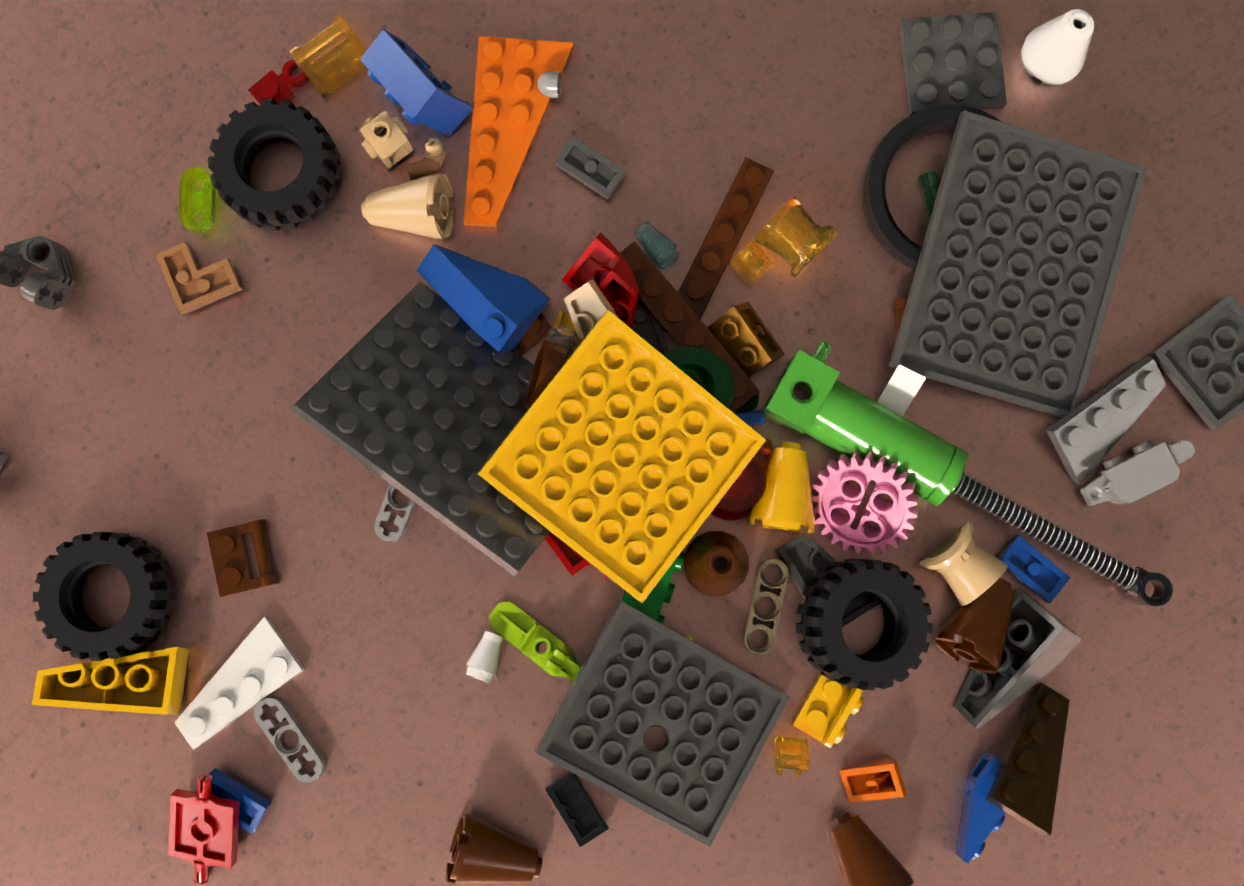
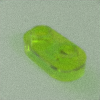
M201 167L187 169L180 178L179 219L184 227L194 233H203L209 230L215 220L216 188L210 179L211 174ZM204 182V187L196 191L197 183ZM198 213H203V219L195 222V216Z

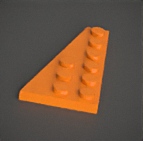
M479 36L464 213L465 226L497 228L512 194L516 179L525 164L524 161L528 151L534 143L551 103V98L544 96L538 89L537 82L539 76L548 71H560L562 77L564 67L574 49L573 42Z

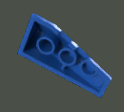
M435 244L416 270L455 312L498 352L514 350L551 299L524 277L508 273L495 266L484 264Z

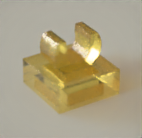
M752 240L728 265L751 287L775 263Z
M774 736L773 757L777 775L782 776L783 769L794 770L795 777H800L802 771H808L810 757L807 739Z

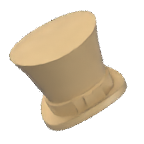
M969 520L919 563L923 569L936 570L942 574L961 606L971 603L983 594L1008 568V564L993 556L975 542L976 540L972 536L973 524Z

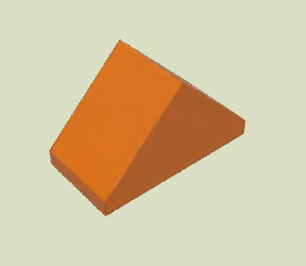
M889 755L839 770L849 803L899 798L907 795L897 761Z

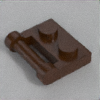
M265 519L207 532L220 597L279 583L277 573L273 574L264 531L267 529ZM250 533L260 577L253 579L244 536Z

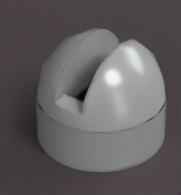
M548 71L539 76L537 85L539 91L544 96L549 98L560 97V71Z

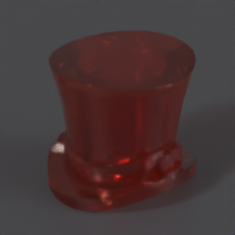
M753 457L710 513L711 515L727 521L741 520L750 516L752 507L761 499L766 488L765 471L756 458Z

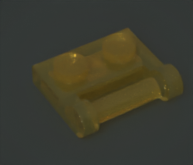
M341 14L332 19L334 23L300 47L295 45L288 50L324 99L367 69L360 60L367 49ZM341 33L346 38L312 64L306 59Z

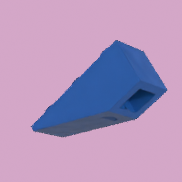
M987 752L977 762L965 782L955 854L967 864L971 859H976L980 856L985 848L984 841L991 831H997L1005 820V811L986 800L1002 763L998 758Z

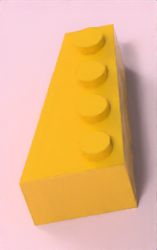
M176 646L113 659L107 658L102 661L38 670L32 705L180 716L189 649Z

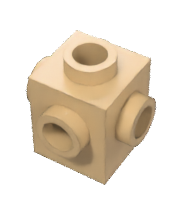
M386 111L379 115L374 114L370 116L359 130L365 139L360 143L372 159L378 156L387 169H390L413 151L409 140L405 137L408 130L397 116L391 119Z

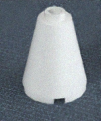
M1073 9L1033 29L1025 39L1021 49V60L1026 72L1031 77L1035 76L1041 80V83L1045 85H1061L1071 81L1081 71L1085 63L1094 31V21L1091 15L1084 10Z

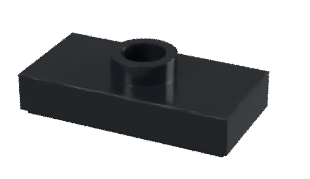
M569 772L545 787L546 792L580 847L609 829L608 824L586 788L574 773Z

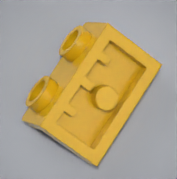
M820 672L791 724L831 748L833 743L838 744L844 737L847 726L844 724L850 713L855 715L864 700L861 696L863 690L830 680L821 675Z

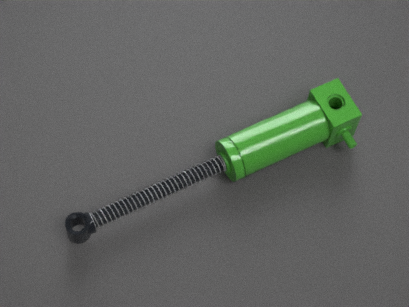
M823 340L819 343L813 356L801 350L795 353L789 360L762 409L765 419L798 437L806 433L841 454H845L850 459H852L854 452L858 451L861 459H865L867 454L872 452L873 461L876 462L883 455L886 456L885 465L888 467L897 462L898 466L895 471L897 474L908 472L904 483H915L912 493L919 495L920 498L935 506L940 505L954 491V495L959 494L960 498L964 497L966 501L970 500L971 504L975 503L977 507L981 506L982 510H988V514L993 513L994 517L999 516V520L1004 519L1005 523H1010V526L1015 525L1016 529H1022L1021 532L1025 531L1027 535H1033V539L1038 538V541H1043L1044 545L1049 544V547H1054L1055 551L1060 550L1061 554L1065 553L1067 558L1072 557L1073 561L1078 560V564L1083 563V566H1088L1089 570L1094 569V572H1099L1100 576L1105 575L1106 579L1110 578L1112 583L1117 582L1118 586L1123 585V592L1127 593L1129 598L1136 604L1162 606L1171 599L1173 588L1170 580L1165 575L1148 572L1139 566L1135 568L1134 566H1129V563H1123L1122 559L1118 560L1116 556L1112 557V554H1107L1105 550L1101 551L1100 547L1095 548L1094 544H1089V541H1084L1082 537L1078 538L1077 534L1073 535L1071 531L1067 532L1066 528L1061 529V526H1056L1055 522L1050 523L1049 519L1044 520V516H1039L1037 512L1033 513L1032 509L1027 510V507H1022L1021 503L1016 504L1015 500L1010 501V497L1005 498L1004 494H999V491H993V488H988L987 484L982 485V482H977L976 478L971 479L970 475L965 476L964 467L968 459V452L838 381L837 378L841 372L824 364L832 349V345L827 341ZM793 388L800 389L803 392V401L795 397ZM1148 581L1154 586V592L1151 597H1148L1145 593V586Z

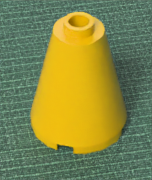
M781 442V447L773 449L748 519V525L755 527V520L762 521V528L800 532L801 526L808 527L807 533L815 532L807 452L800 450L801 444Z

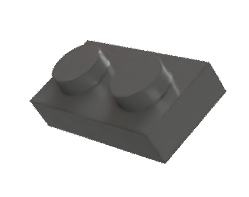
M574 136L571 137L555 161V166L607 200L610 199L626 175L625 169Z

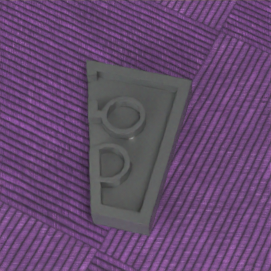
M806 533L797 536L775 550L780 560L787 566L789 575L801 595L806 585H815L813 577L819 571L828 572L827 566L835 562V559ZM868 591L855 596L844 611L842 627L881 604V600L875 594Z

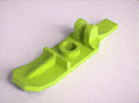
M513 602L498 603L489 615L490 627L551 676L566 677L573 682L581 666L577 664L572 648ZM546 642L548 646L547 651L541 654L539 646L541 643Z

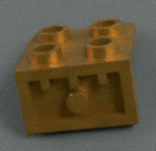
M749 302L734 306L707 327L748 377H751L761 368L775 362L785 354Z

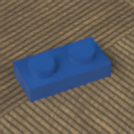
M1015 535L997 557L1008 564L1007 571L1046 603H1051L1071 578L1020 535Z
M214 768L208 774V776L211 775L213 777L211 793L220 798L239 801V826L253 834L261 824L272 802L217 768Z

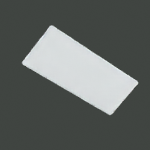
M899 365L877 402L903 416L926 377Z

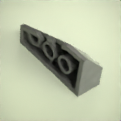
M1019 587L1015 592L1000 666L995 673L971 670L954 707L974 728L980 729L1057 667L1082 638Z

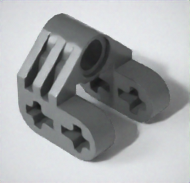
M42 236L6 245L3 251H0V284L8 287L18 286L24 279L30 266L34 264L47 271L45 274L38 271L31 272L21 285L20 295L36 305L51 310L60 308L76 282L66 248L62 244ZM48 247H50V254L48 258L44 260L43 253Z

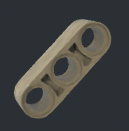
M778 559L762 561L757 566L742 632V642L749 651L755 654L769 652L775 643L789 577L787 566ZM770 564L776 565L780 570V577L774 583H769L764 578V570ZM764 596L769 597L773 602V610L767 615H761L757 610V602ZM762 629L766 634V642L759 648L753 647L750 643V635L754 630Z

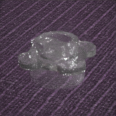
M563 326L558 329L550 328L547 331V334L550 336L549 341L566 346L567 359H569L573 354V350L579 344L576 334Z

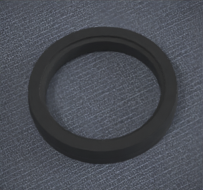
M961 105L930 107L918 111L899 122L882 138L875 148L866 170L863 185L865 214L878 242L894 259L916 271L922 247L910 240L899 229L887 205L886 176L895 153L906 142L920 134L934 130H955L959 114L964 110L1000 121L987 112Z

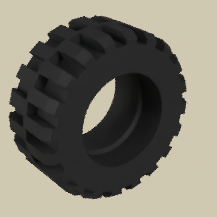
M263 99L262 105L259 106L253 101L244 105L246 110L243 112L233 111L228 115L231 118L230 122L227 125L221 123L216 131L220 136L218 140L212 139L209 147L214 153V156L208 157V168L213 172L210 179L213 186L219 191L218 195L242 219H246L250 224L259 228L264 225L270 231H279L280 226H284L288 231L298 228L297 223L303 221L305 225L315 221L312 215L317 211L323 214L328 209V206L325 204L327 199H335L338 191L334 184L341 182L342 174L338 169V166L341 165L340 155L336 151V145L324 126L316 117L312 116L310 111L302 106L296 108L293 102L281 100L280 105H278L274 99ZM279 141H288L299 145L303 151V164L299 174L289 185L276 191H260L252 186L249 177L250 166L254 157L262 148Z
M115 532L81 534L73 537V542H63L56 547L58 555H49L43 562V565L47 567L46 571L38 572L35 583L40 584L39 592H33V602H38L39 611L34 612L37 622L43 621L46 626L42 629L43 634L47 639H57L54 643L57 649L62 652L71 651V657L89 658L91 661H102L107 658L113 659L137 653L145 649L146 643L154 642L160 636L158 629L166 627L171 619L170 616L166 615L167 609H174L175 599L170 598V590L176 589L174 579H168L166 573L171 571L168 562L158 559L161 553L155 547H148L147 541L139 537H131L129 534ZM102 564H111L117 567L125 576L130 589V601L127 611L122 619L111 627H101L93 622L85 612L82 603V589L88 575Z
M855 558L845 559L844 562H834L828 565V572L819 571L813 577L815 585H806L802 593L806 600L804 604L798 603L796 612L802 614L801 623H796V633L803 635L804 640H801L799 645L802 652L811 655L808 657V662L813 668L821 670V675L826 678L862 690L874 691L876 687L886 689L893 687V680L902 682L910 675L907 670L909 668L916 670L922 663V660L919 658L921 652L927 653L930 643L926 642L927 633H932L933 623H928L927 615L932 614L930 604L923 603L922 598L926 594L920 585H912L915 581L914 577L907 571H900L899 566L889 562ZM868 591L875 594L881 600L885 625L879 642L870 651L862 655H856L848 648L843 638L842 618L850 601L858 594Z

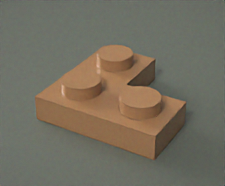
M187 242L180 243L155 254L177 309L182 315L243 290L233 264L228 258L199 269L191 247Z

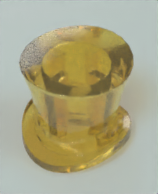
M794 196L761 229L755 238V242L786 259L788 264L793 267L790 276L796 279L804 268L837 237L839 232L831 225L824 227L817 225L805 211L797 197Z

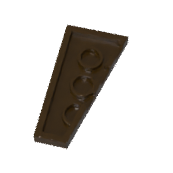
M1041 682L1033 688L986 800L1045 837L1051 835L1070 700Z

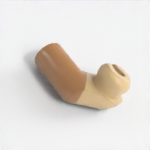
M431 138L425 143L426 152L423 160L406 165L410 180L425 177L439 171L446 155L445 146L442 145L439 139Z

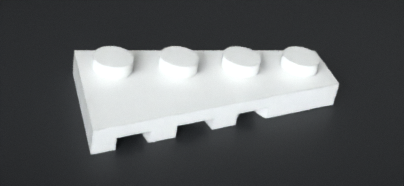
M268 616L263 617L174 722L193 750L305 670Z

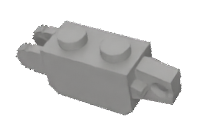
M1150 440L1131 448L1134 454L1124 459L1120 454L1103 462L1105 468L1096 472L1097 477L1080 488L1081 494L1088 506H1094L1107 501L1117 505L1123 503L1131 504L1177 481L1180 474V469L1177 465L1194 456L1193 454L1196 453L1195 445L1189 440L1176 441L1167 445L1165 442L1152 444Z

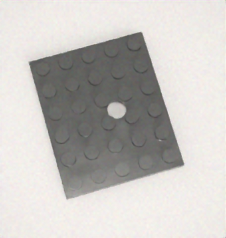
M618 600L536 747L535 752L710 847L790 697L623 601ZM653 725H661L665 728L668 735L666 744L663 748L653 751L647 749L643 742L645 731Z

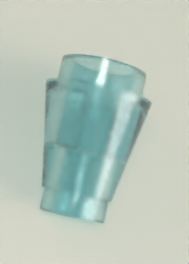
M649 222L641 224L635 230L634 235L637 237L642 249L659 270L668 268L679 257V252L676 249L677 244Z

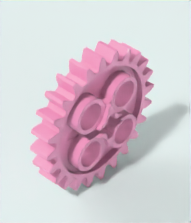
M855 451L851 461L845 454H842L838 463L830 460L827 469L822 468L818 474L819 479L816 478L812 485L814 489L811 493L812 501H814L813 511L814 513H819L815 518V524L825 525L821 532L822 535L833 534L832 544L839 540L843 541L844 551L850 545H853L857 555L860 554L862 547L867 548L870 556L874 554L876 547L883 553H886L889 544L897 548L900 538L907 540L910 533L909 530H913L916 520L914 518H917L920 509L915 506L918 503L919 495L911 494L914 491L915 483L905 484L908 472L897 474L895 471L898 463L895 462L889 467L886 466V456L884 455L876 462L873 461L872 452H869L865 459H861L858 451ZM847 480H854L858 482L861 487H854L850 485ZM874 480L876 482L875 488L859 525L854 527L852 522L869 482ZM879 493L888 494L892 500L881 498ZM837 508H844L849 514H843ZM867 521H875L880 527L871 526Z

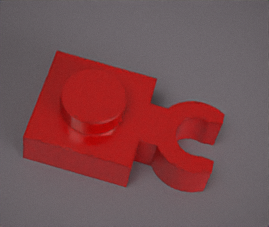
M289 60L284 64L282 73L279 76L271 70L251 86L248 91L260 105H262L263 99H274L280 105L281 100H293L295 96L291 89L305 85L309 78L304 72L300 73L297 77H292V72L298 66L294 60Z

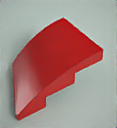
M600 232L563 277L562 281L575 291L594 279L619 319L632 329L639 287L624 257Z

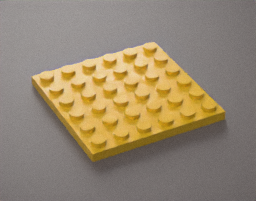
M607 310L478 472V475L636 600L643 603L766 439Z

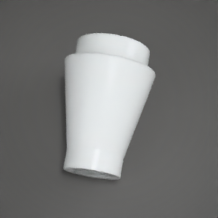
M484 632L483 638L466 663L468 667L466 675L491 683L492 677L497 676L503 637L491 632Z

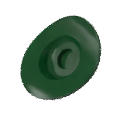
M680 347L664 354L668 360L727 408L730 406L735 391L734 378L729 366L718 355L699 347Z

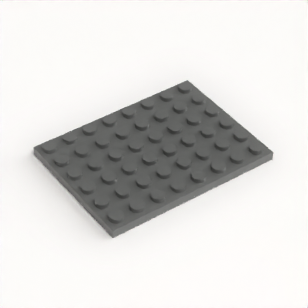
M962 111L959 114L889 367L897 369L899 365H902L935 381L1062 418L1078 407L1082 400L1147 168L975 113Z
M419 282L294 404V413L514 577H516L550 534L548 529L478 475V472L527 412L528 409L525 406L526 395L534 365L521 355L516 356L511 350L498 352L479 336L442 297L423 283Z

